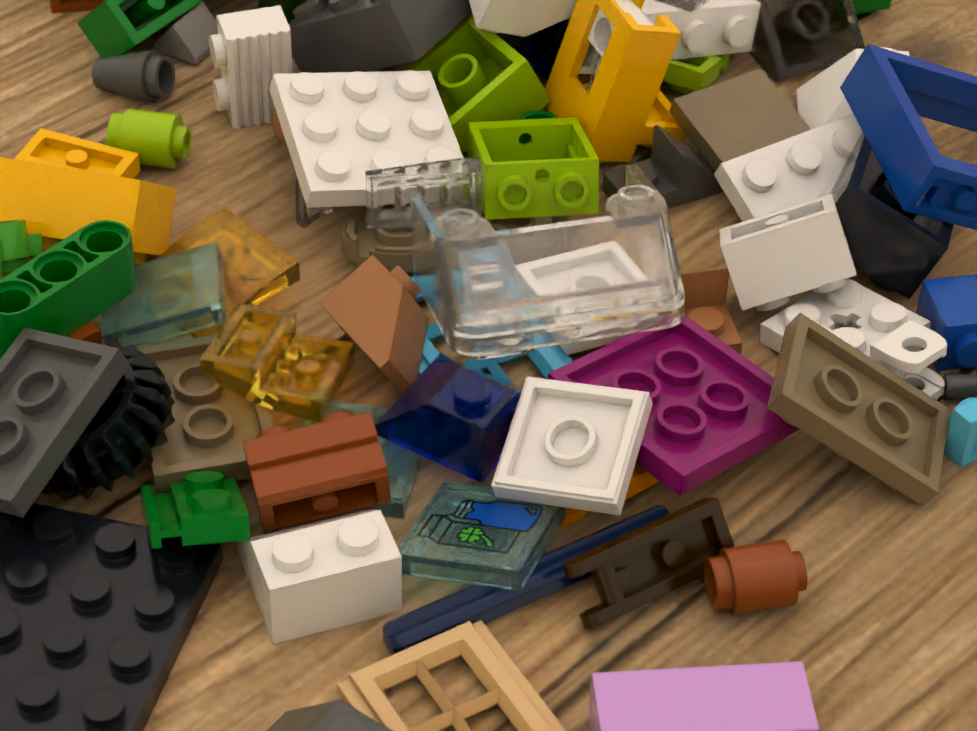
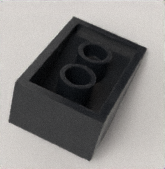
M862 131L830 194L833 195L855 267L867 273L870 280L881 289L889 292L896 291L910 299L948 249L954 224L903 211Z

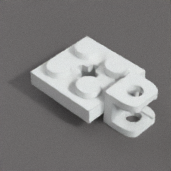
M847 278L846 284L834 291L821 294L812 292L760 324V343L780 353L785 327L799 313H802L910 384L921 388V391L935 400L944 395L945 381L939 374L927 368V366L937 359L946 356V340L930 329L931 321L871 291L856 281Z

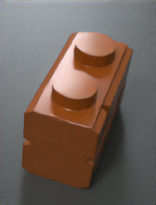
M346 411L334 412L325 416L318 424L293 430L285 426H274L263 430L254 439L242 441L248 473L264 533L391 503L388 470L370 411L356 415Z

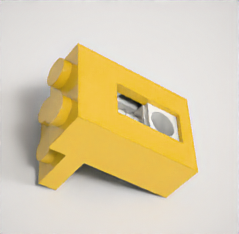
M577 0L545 87L551 99L545 105L546 109L558 118L577 117L599 158V164L604 162H630L637 145L652 148L655 125L661 126L683 143L687 137L685 131L669 112L671 103L659 89L681 32L667 15H657L653 25L641 10L645 0Z

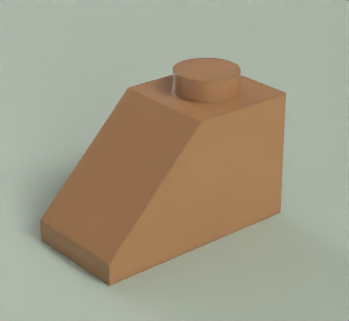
M371 255L318 303L407 399L416 390L429 317L414 300L422 291L399 265L389 272Z

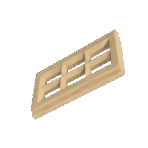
M482 620L474 624L468 621L349 674V679L337 684V693L343 702L392 731H443L451 726L456 731H473L465 720L497 705L500 706L518 731H566ZM463 657L488 692L455 707L430 671ZM418 677L443 713L409 728L384 692Z

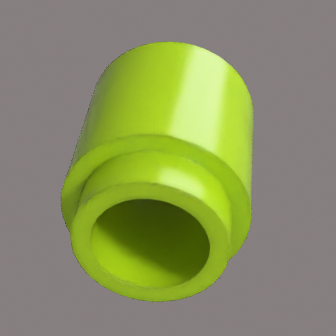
M128 108L124 113L114 112L111 115L107 128L106 145L139 153L140 165L175 169L180 159H187L189 156L192 134L191 128L184 126L180 114Z

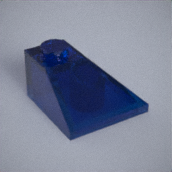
M440 353L375 423L376 432L379 437L482 483L499 462L523 388Z

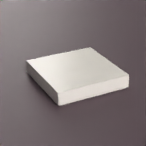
M526 376L491 484L497 498L620 516L653 405L650 393Z

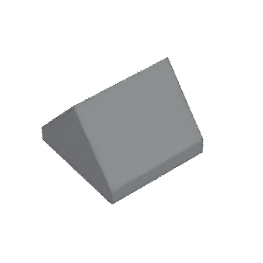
M202 1L171 26L154 43V50L196 66L211 54L209 35L218 34L217 21Z

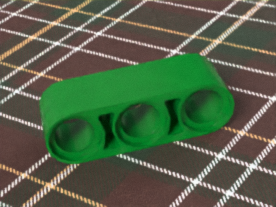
M109 220L90 223L0 279V359L24 327L67 337L135 290L137 281L132 236L128 227L117 221Z

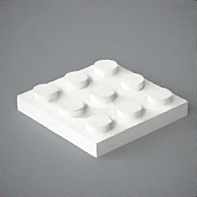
M431 71L273 74L270 93L307 208L463 202L470 200L474 183Z

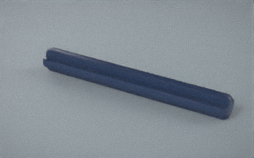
M656 505L387 621L382 626L385 646L393 655L468 621L472 624L480 620L483 623L489 622L591 577L590 572L579 577L567 579L562 564L670 513L665 506Z

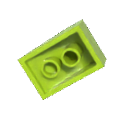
M473 14L468 15L419 60L412 61L402 70L431 71L462 153L468 151V122L519 120L523 114L541 110L551 101L528 60L497 34L476 28Z

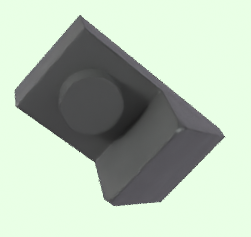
M659 125L654 126L650 159L631 163L603 173L602 191L628 221L724 192L714 176L715 172L702 157Z

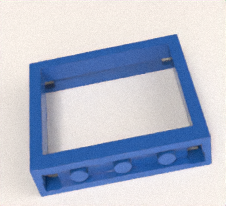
M867 44L840 89L903 211L977 230V165L941 156L919 117H925L977 132V76Z

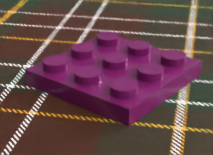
M679 310L548 373L547 379L649 392L653 405L636 463L678 496L800 430L798 427L788 424L779 415L767 408L774 379L771 375Z

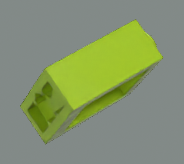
M577 117L468 122V170L485 220L599 214V158ZM528 133L531 135V139L527 143L519 142L520 135Z

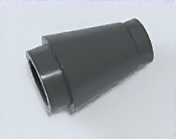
M158 50L109 56L107 58L99 57L93 64L92 79L95 87L98 89H106L107 91L154 103L159 98L169 97L175 84V67L172 59L167 55H161Z

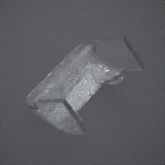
M637 164L626 165V186L620 188L617 194L607 199L606 216L498 231L493 229L489 221L479 217L478 213L471 209H452L444 212L440 217H435L422 193L410 194L414 280L422 291L421 294L448 346L458 354L481 357L672 328L684 320L685 291L666 200Z

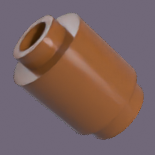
M786 540L720 549L718 556L706 558L704 561L705 588L713 611L727 609L730 615H738L795 606L798 600V592L805 591L807 588V571L804 558L800 551L792 552Z

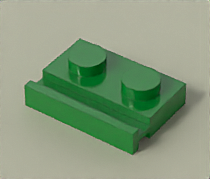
M216 471L194 472L185 476V482L170 483V492L152 493L150 484L140 485L142 513L152 549L162 548L161 538L180 537L182 546L250 540L249 513L234 478H224L223 473Z

